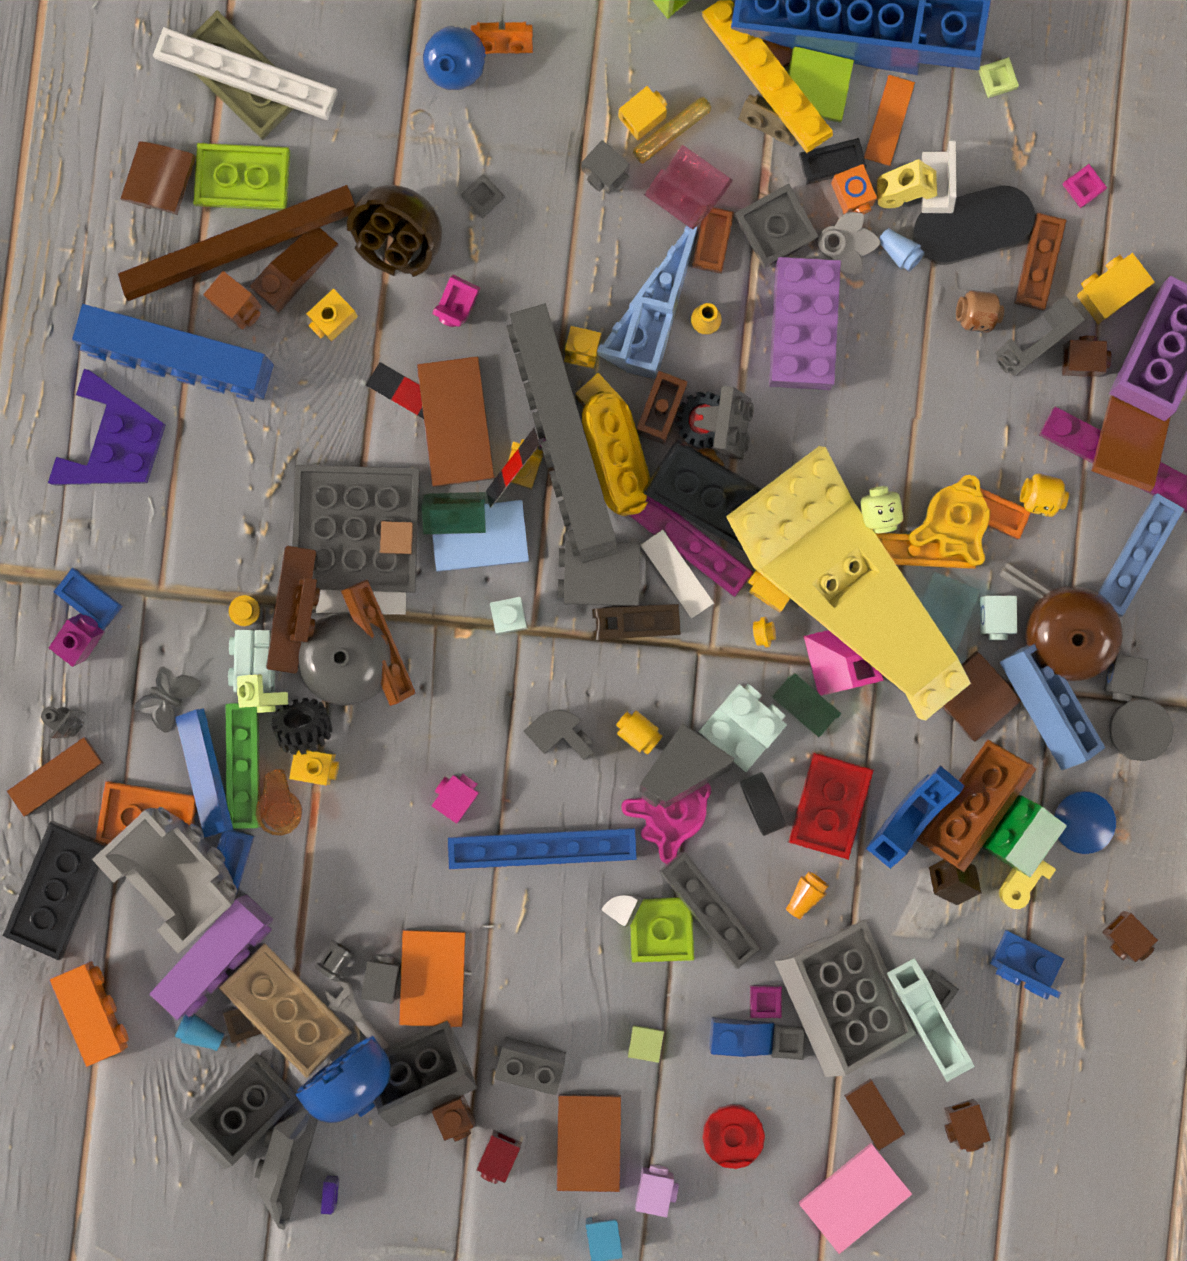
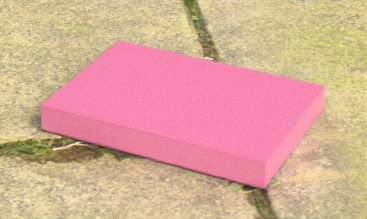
M870 1143L798 1203L840 1254L910 1197L912 1193L873 1144Z

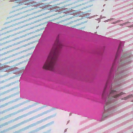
M1090 164L1086 165L1062 184L1080 209L1107 189Z

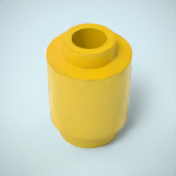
M637 710L633 714L626 711L616 724L620 729L617 735L639 753L642 750L648 755L663 737L658 732L659 728Z

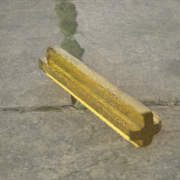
M700 97L633 149L635 158L641 164L645 163L710 113L712 107L707 99Z

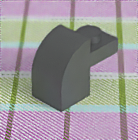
M553 710L546 712L524 730L525 734L544 754L562 738L570 744L583 760L593 753L590 748L593 744L592 740L582 730L577 733L573 730L582 720L568 711Z

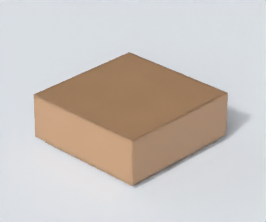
M381 521L380 553L412 555L413 523Z

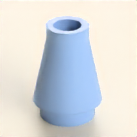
M890 228L886 229L879 238L880 245L900 269L905 268L910 272L924 256L925 252L920 249V244L894 232Z

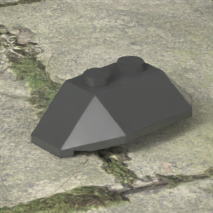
M304 1107L280 1120L275 1125L274 1130L268 1129L263 1147L268 1148L265 1160H259L254 1178L259 1179L257 1190L277 1227L285 1230L290 1221L318 1119L310 1115Z

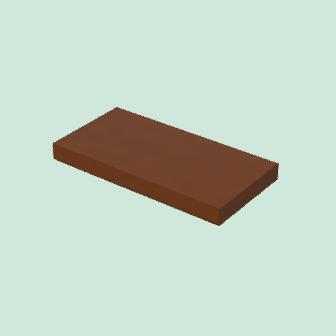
M478 356L417 364L433 487L495 479Z
M987 739L959 779L965 785L961 793L929 822L916 841L962 872H965L1034 774L1036 768Z

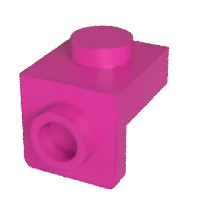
M453 274L450 276L442 298L432 314L439 317V321L449 327L462 326L468 320L481 288Z

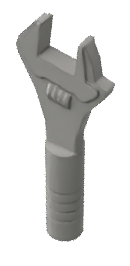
M343 980L337 982L344 990L336 999L327 991L325 992L330 1002L328 1008L343 1012L350 1017L366 1038L373 1035L383 1050L390 1046L359 1010L354 999L351 983Z

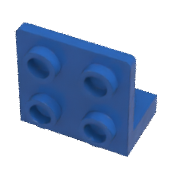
M1005 930L990 962L991 965L998 968L995 974L1018 986L1021 980L1026 982L1024 985L1025 989L1048 1000L1050 995L1058 999L1061 995V992L1051 986L1064 958Z

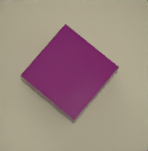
M750 985V1018H782L781 985Z

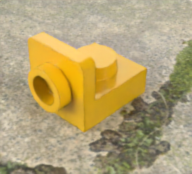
M521 439L520 443H512L509 460L525 439ZM537 447L510 483L532 490L543 458V451Z

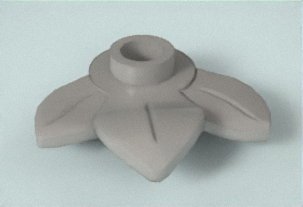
M849 212L842 215L835 225L823 229L818 239L820 250L825 255L833 257V260H840V270L849 274H861L863 272L861 256L872 252L880 245V240L874 232L862 228L864 222L863 213ZM830 236H837L840 243L836 246L830 245L828 243Z

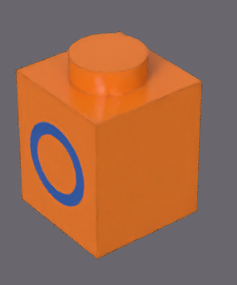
M863 164L834 175L831 184L843 214L849 212L866 214L872 210L871 206L874 205L877 196Z

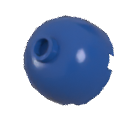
M447 26L435 32L426 43L423 52V66L429 79L437 86L446 90H461L475 83L482 75L485 64L484 58L486 57L485 48L480 38L470 29Z

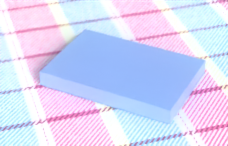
M522 500L497 502L491 508L488 503L430 510L437 572L529 562Z

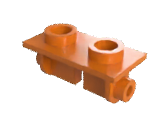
M526 21L505 22V30H499V22H477V25H471V31L480 38L485 48V54L533 53L532 24L526 25Z

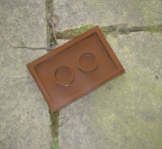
M1111 395L1091 471L1151 492L1155 487L1171 416L1166 421H1163Z
M558 1095L557 1191L620 1192L621 1095Z

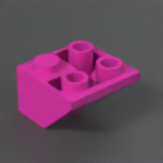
M826 630L803 636L818 696L884 681L882 674L831 631Z

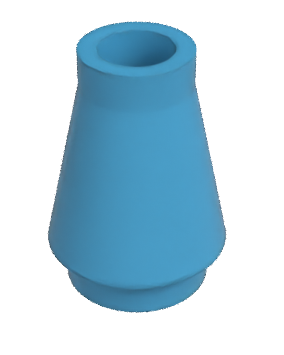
M185 1014L175 1037L181 1039L180 1043L217 1051L224 1033L219 1032L195 1014L191 1017Z

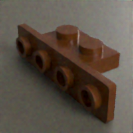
M286 546L284 548L266 669L297 673L301 643H306L308 637H313L315 619L311 618L312 608L318 605L320 598V588L316 587L317 580L312 579L316 557L315 550Z

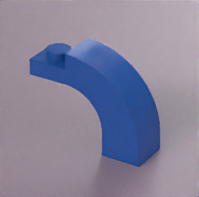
M940 765L930 775L927 774L907 794L880 827L866 849L891 869L907 855L924 828L946 805L961 793L965 785Z

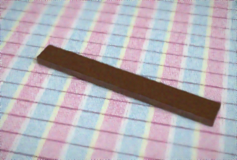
M348 185L342 186L120 272L118 276L123 294L127 301H131L350 215L355 207Z

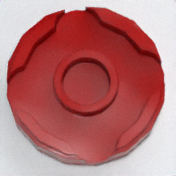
M730 1104L719 1107L709 1115L703 1126L702 1139L705 1151L713 1161L724 1168L739 1169L749 1166L760 1155L764 1148L765 1133L762 1122L753 1111L742 1105Z

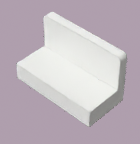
M949 141L947 152H922L921 161L936 170L937 196L927 200L922 197V213H953L956 200V141Z

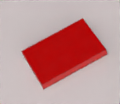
M813 753L788 843L849 860L874 770Z

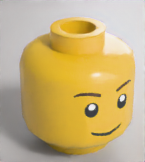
M1040 473L1034 474L1031 479L1027 478L1023 483L1020 493V502L1024 503L1026 511L1046 517L1055 516L1059 509L1064 510L1069 500V492L1065 491V484L1062 479Z

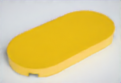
M603 392L593 395L586 402L582 412L583 430L605 503L618 515L638 514L645 509L648 503L645 502L647 495L643 493L645 486L650 480L647 464L633 416L627 403L623 399L619 400L615 393Z

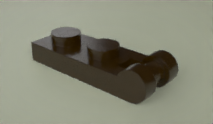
M679 604L592 609V619H596V630L593 631L594 640L681 635ZM617 617L618 629H608V618Z

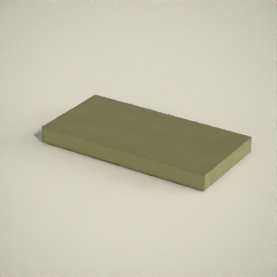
M218 10L190 36L274 66ZM194 73L261 140L294 109Z

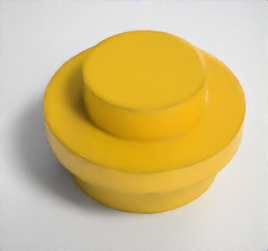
M241 595L230 603L229 616L239 626H250L258 620L260 606L254 598Z
M766 616L760 617V621L753 622L756 645H764L765 648L771 647L772 640H776L774 623L768 622Z

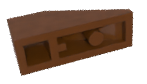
M320 227L306 232L270 262L250 287L257 296L279 314L339 244Z

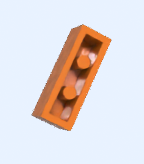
M90 961L50 979L86 1067L128 1048L126 1043L129 1041L127 1031L123 1024H118L114 1015L116 1005L110 995L106 996L102 986L104 977L98 966L94 967L93 962Z

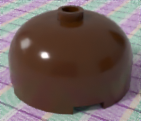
M1077 586L1056 588L1041 597L1029 613L1025 635L1026 644L1028 646L1035 644L1037 648L1036 651L1031 653L1035 662L1041 668L1049 666L1053 670L1054 675H1059L1067 681L1087 680L1105 671L1117 657L1123 637L1122 624L1112 604L1100 593ZM1075 634H1082L1083 641L1080 644H1076L1072 641V637Z

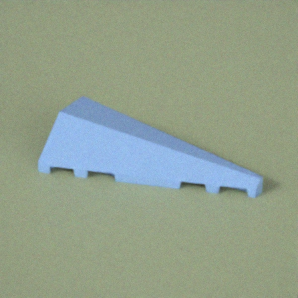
M687 224L684 233L676 244L672 245L668 250L667 256L661 265L655 268L629 304V309L624 316L613 326L612 332L603 345L600 344L597 355L627 373L656 379L658 371H660L697 237V226Z

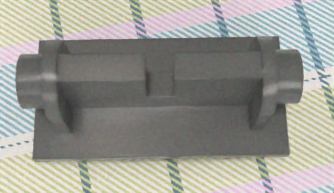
M47 707L42 711L41 719L44 724L53 730L49 736L50 738H68L69 736L74 737L84 725L82 719L86 713L71 711L66 707L58 709Z

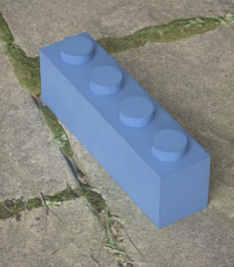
M1035 644L1027 645L1018 649L999 663L1060 769L1065 770L1088 761L1105 749L1104 744L1067 680L1059 675H1054L1053 670L1049 666L1041 668L1031 655V653L1037 650Z

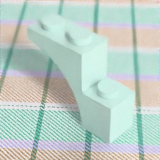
M915 958L888 972L887 975L897 995L910 1015L918 1034L946 1082L975 1067Z

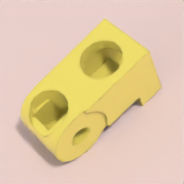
M920 159L882 174L877 179L878 205L883 208H896L903 205L904 202L920 197L927 200L937 196L936 170Z
M1042 861L1030 878L1012 868L1000 886L999 897L1001 901L1013 909L1025 907L1030 900V891L1040 877L1043 876L1050 879L1056 869Z

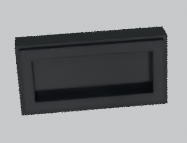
M859 138L816 148L808 153L806 151L799 153L806 185L832 179L834 175L861 164L864 165L865 170L867 168Z

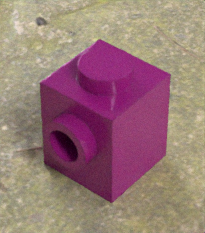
M80 613L67 619L48 648L70 666L74 667L87 660L105 632L98 627L97 622L93 618Z

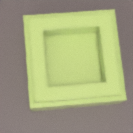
M1009 57L980 66L979 74L988 98L1016 90L1019 87Z
M633 1025L628 1058L659 1063L664 1030Z

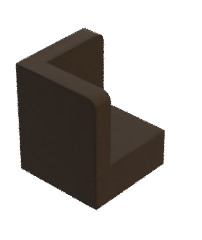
M944 859L929 867L934 895L959 905L982 893L977 868L971 863L965 872H962Z

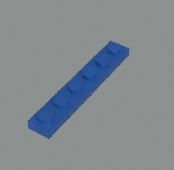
M635 828L448 837L449 869L637 860Z

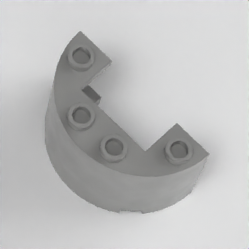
M163 807L144 810L92 859L113 883L125 875L166 920L157 931L178 954L235 901L237 888L223 863L225 857L221 851L208 844L198 826L195 824L188 825Z

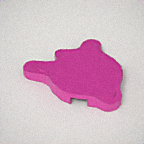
M707 783L667 808L661 805L654 807L643 798L624 800L621 809L626 816L646 820V825L640 832L641 837L658 845L659 857L662 862L667 864L677 856L680 845L686 839L694 836L703 826L706 817L707 800L711 794V786Z

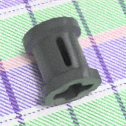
M332 940L326 955L314 967L326 977L338 982L341 978L339 973L348 959L353 958L354 953L342 944Z

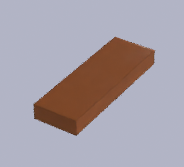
M1041 213L1035 214V221L1030 233L1014 304L1042 311L1046 309L1067 222L1066 219Z
M83 737L7 790V793L22 815L26 817L103 764V761L88 739Z

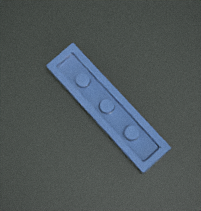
M1158 493L1151 499L1098 591L1112 604L1119 617L1123 616L1184 511V508Z

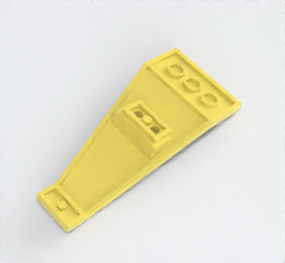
M818 446L726 516L752 566L902 690L919 719L926 721L971 684L958 657L873 529L866 527L863 515L851 498L826 447ZM851 562H853V567L850 570V564ZM830 580V586L827 588V582Z

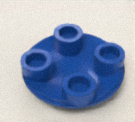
M1086 791L1073 793L1061 801L1054 814L1056 818L1067 826L1058 839L1067 849L1080 854L1095 853L1107 846L1114 836L1116 817L1113 808L1107 800L1096 793Z

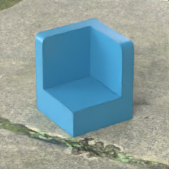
M592 1217L586 1218L591 1261L623 1258L617 1220L610 1219L593 1222Z

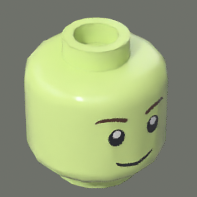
M888 486L869 489L870 494L861 499L863 521L866 527L873 529L875 533L897 530V525L903 521L900 495L897 492L888 491Z

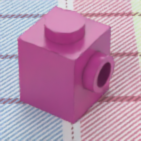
M462 774L460 778L457 775H453L450 779L445 776L434 791L439 795L431 806L458 824L480 793L475 789L478 783L465 774Z

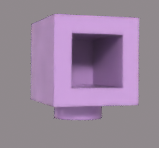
M651 1164L650 1168L642 1167L635 1203L637 1212L667 1217L670 1202H676L679 1187L678 1183H674V1175L668 1172L669 1169L667 1167Z

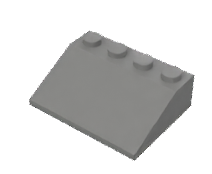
M861 920L803 946L775 961L825 1077L846 1076L916 1035L905 1008L887 975L888 970L865 920Z

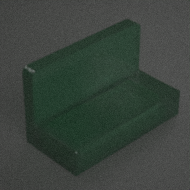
M486 493L424 494L422 501L423 535L486 533Z
M795 673L790 674L771 696L818 738L842 714Z

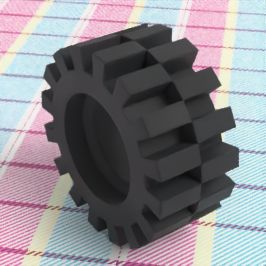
M303 698L302 702H298V699L292 700L293 704L290 706L289 704L282 705L284 710L278 709L275 712L276 716L272 717L271 725L278 745L284 752L287 753L290 750L291 754L296 755L298 750H300L301 755L307 754V749L311 748V751L314 752L317 750L316 745L322 747L326 744L324 739H330V733L333 728L326 707H324L322 702L318 703L317 699L314 698L309 702L308 698Z

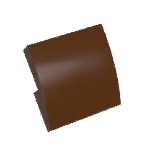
M139 141L120 199L148 209L152 207L178 215L196 156L179 149Z
M977 651L961 664L971 684L942 707L974 742L1021 702L1003 678Z

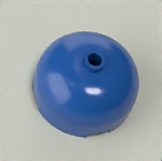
M369 1036L346 1050L345 1054L338 1057L332 1063H328L299 1087L295 1095L310 1115L323 1122L337 1123L347 1120L356 1114L362 1117L375 1107L373 1101L384 1091L388 1084L390 1062L387 1054L374 1036Z

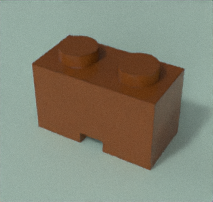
M225 271L221 272L203 294L218 311L242 330L246 326H252L260 317L261 312L259 310L262 308L253 294Z

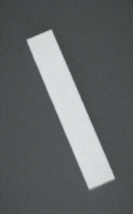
M165 27L162 29L153 53V57L159 61L325 120L329 118L338 93L336 88Z

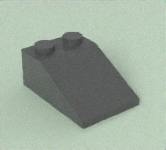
M255 1053L210 1095L182 1125L224 1169L233 1166L298 1100V1097L258 1053Z

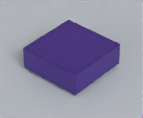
M327 1175L323 1181L321 1214L332 1215L337 1208L338 1176Z

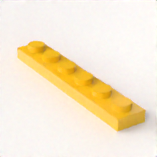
M719 0L702 11V17L806 153L833 136V130L763 40L731 29L735 7L731 0Z

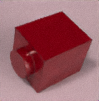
M493 1129L476 1171L481 1172L480 1176L488 1182L497 1184L498 1181L505 1183L521 1149L522 1142Z

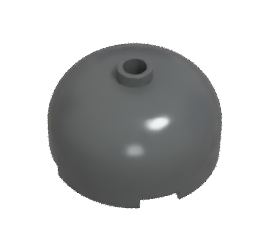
M350 612L329 614L316 621L313 637H308L306 643H301L299 651L298 669L307 688L321 700L343 706L366 702L378 694L382 689L380 684L382 679V661L385 660L388 667L391 664L390 647L381 637L384 634L379 627L369 623L375 635L372 639L363 628L353 621ZM338 652L345 653L346 660L344 663H337L336 654Z

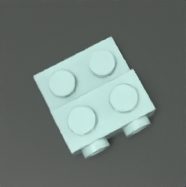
M738 684L698 732L709 742L735 758L734 763L747 772L787 724L782 721L786 715L773 704L768 708L759 701L762 695L751 685L747 684L743 688Z

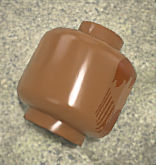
M970 290L964 297L961 296L958 300L956 320L961 323L965 330L989 333L995 328L997 323L1000 324L1003 320L1004 306L1000 305L999 298L995 293Z

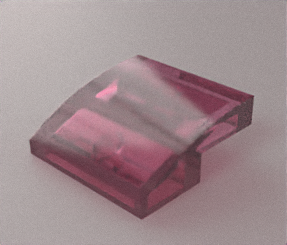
M682 145L667 169L659 171L644 195L689 228L694 229L717 204L733 182V179Z

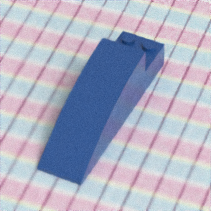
M736 0L731 29L793 49L795 46L852 59L854 60L853 64L888 71L918 75L920 63L980 71L991 0Z

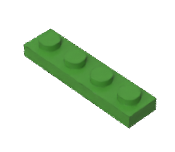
M239 703L226 704V801L233 829L260 828L259 713H257V707L239 708Z

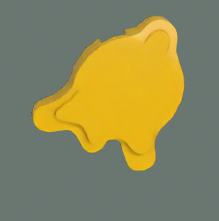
M965 475L957 483L937 492L929 503L925 521L910 533L909 540L911 544L919 547L933 540H938L941 543L939 551L943 557L961 554L972 566L983 564L985 554L982 549V537L988 527L990 509H988L986 501L982 497L979 479L974 475Z

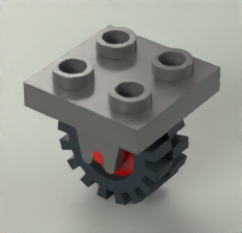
M722 386L720 396L706 391V394L701 391L696 392V397L689 395L687 397L689 402L687 404L682 402L680 407L683 410L682 412L677 411L676 417L680 419L679 422H676V427L681 430L678 433L685 439L684 441L700 450L702 448L706 451H711L713 447L731 459L743 460L744 452L748 450L750 437L747 433L748 421L752 420L754 414V405L751 402V398L731 386Z

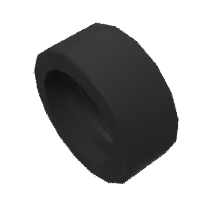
M763 772L741 780L742 791L762 835L765 836L786 827L780 807Z

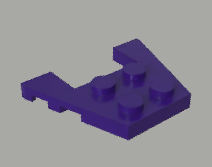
M84 369L76 395L106 405L88 464L85 466L56 457L48 483L54 486L148 483L166 425L88 369Z

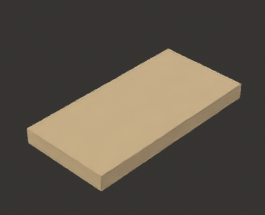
M265 943L218 988L305 1078H308L352 1033Z

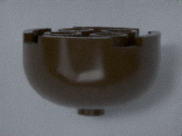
M384 185L370 190L358 201L347 220V231H351L356 242L354 248L357 253L371 266L392 276H395L396 270L405 274H411L412 277L422 274L428 269L441 246L442 226L437 212L428 200L407 187ZM388 236L394 238L385 252V258L390 264L383 262L374 251L381 248ZM422 244L421 252L418 255V257L415 260L409 262L414 253L419 249V247Z

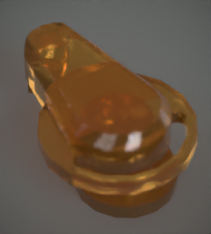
M275 769L265 774L263 796L256 805L255 813L257 822L263 831L276 836L291 833L297 828L302 817L300 801L290 792L287 778L284 774L285 771L282 769ZM262 819L268 826H270L272 829L278 832H273L266 828L265 825L262 823Z

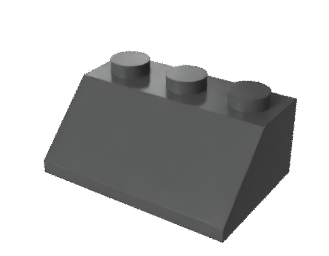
M448 1021L384 1049L390 1062V1078L384 1091L374 1101L378 1114L393 1127L477 1089L469 1062Z

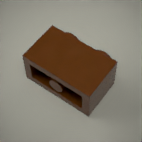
M658 371L636 428L638 435L665 445L688 381Z

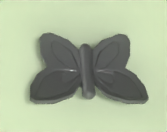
M163 666L158 669L155 682L157 687L150 688L152 694L143 696L133 707L141 713L151 714L152 721L156 727L167 733L171 730L175 721V711L171 704L179 707L181 701L176 698H187L195 694L201 683L192 676L181 675L175 677L171 670Z

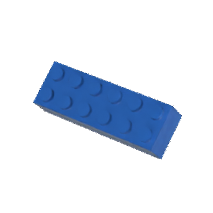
M86 304L81 306L72 340L81 346L80 351L88 353L87 356L106 361V358L110 357V359L117 361L118 365L129 369H135L136 365H139L141 368L146 369L147 373L163 378L168 373L177 378L178 382L195 386L196 381L201 382L200 384L207 386L206 389L220 394H224L225 389L230 390L231 393L236 394L237 398L249 402H254L255 398L264 400L274 366L268 357L260 352Z

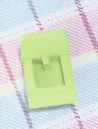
M261 674L237 677L239 708L257 707V713L276 712L277 705H288V692L263 693Z

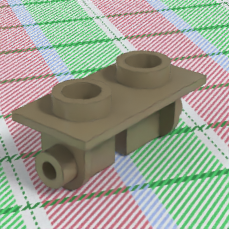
M750 94L745 100L738 120L793 147L796 138L779 116L773 112L772 107L765 98L758 94L756 96Z

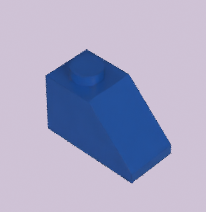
M712 1017L710 1053L713 1055L738 1057L772 1055L774 1022Z

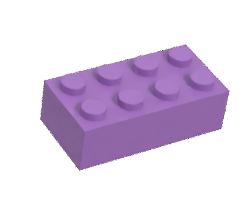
M778 257L775 265L769 387L831 390L835 381L840 260Z
M1172 276L1159 287L1109 392L1110 395L1163 421H1166L1176 412L1187 389V284Z
M247 894L237 898L149 995L176 1020L185 1014L191 1017L208 1001L204 995L207 992L213 993L229 978L226 971L229 968L231 970L235 969L250 955L251 952L247 948L251 944L253 946L257 945L271 932L272 929L268 925L274 919Z

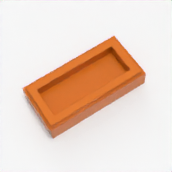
M980 488L983 494L982 497L986 501L988 509H990L988 527L1017 540L1020 539L1031 512L1026 511L1025 507Z

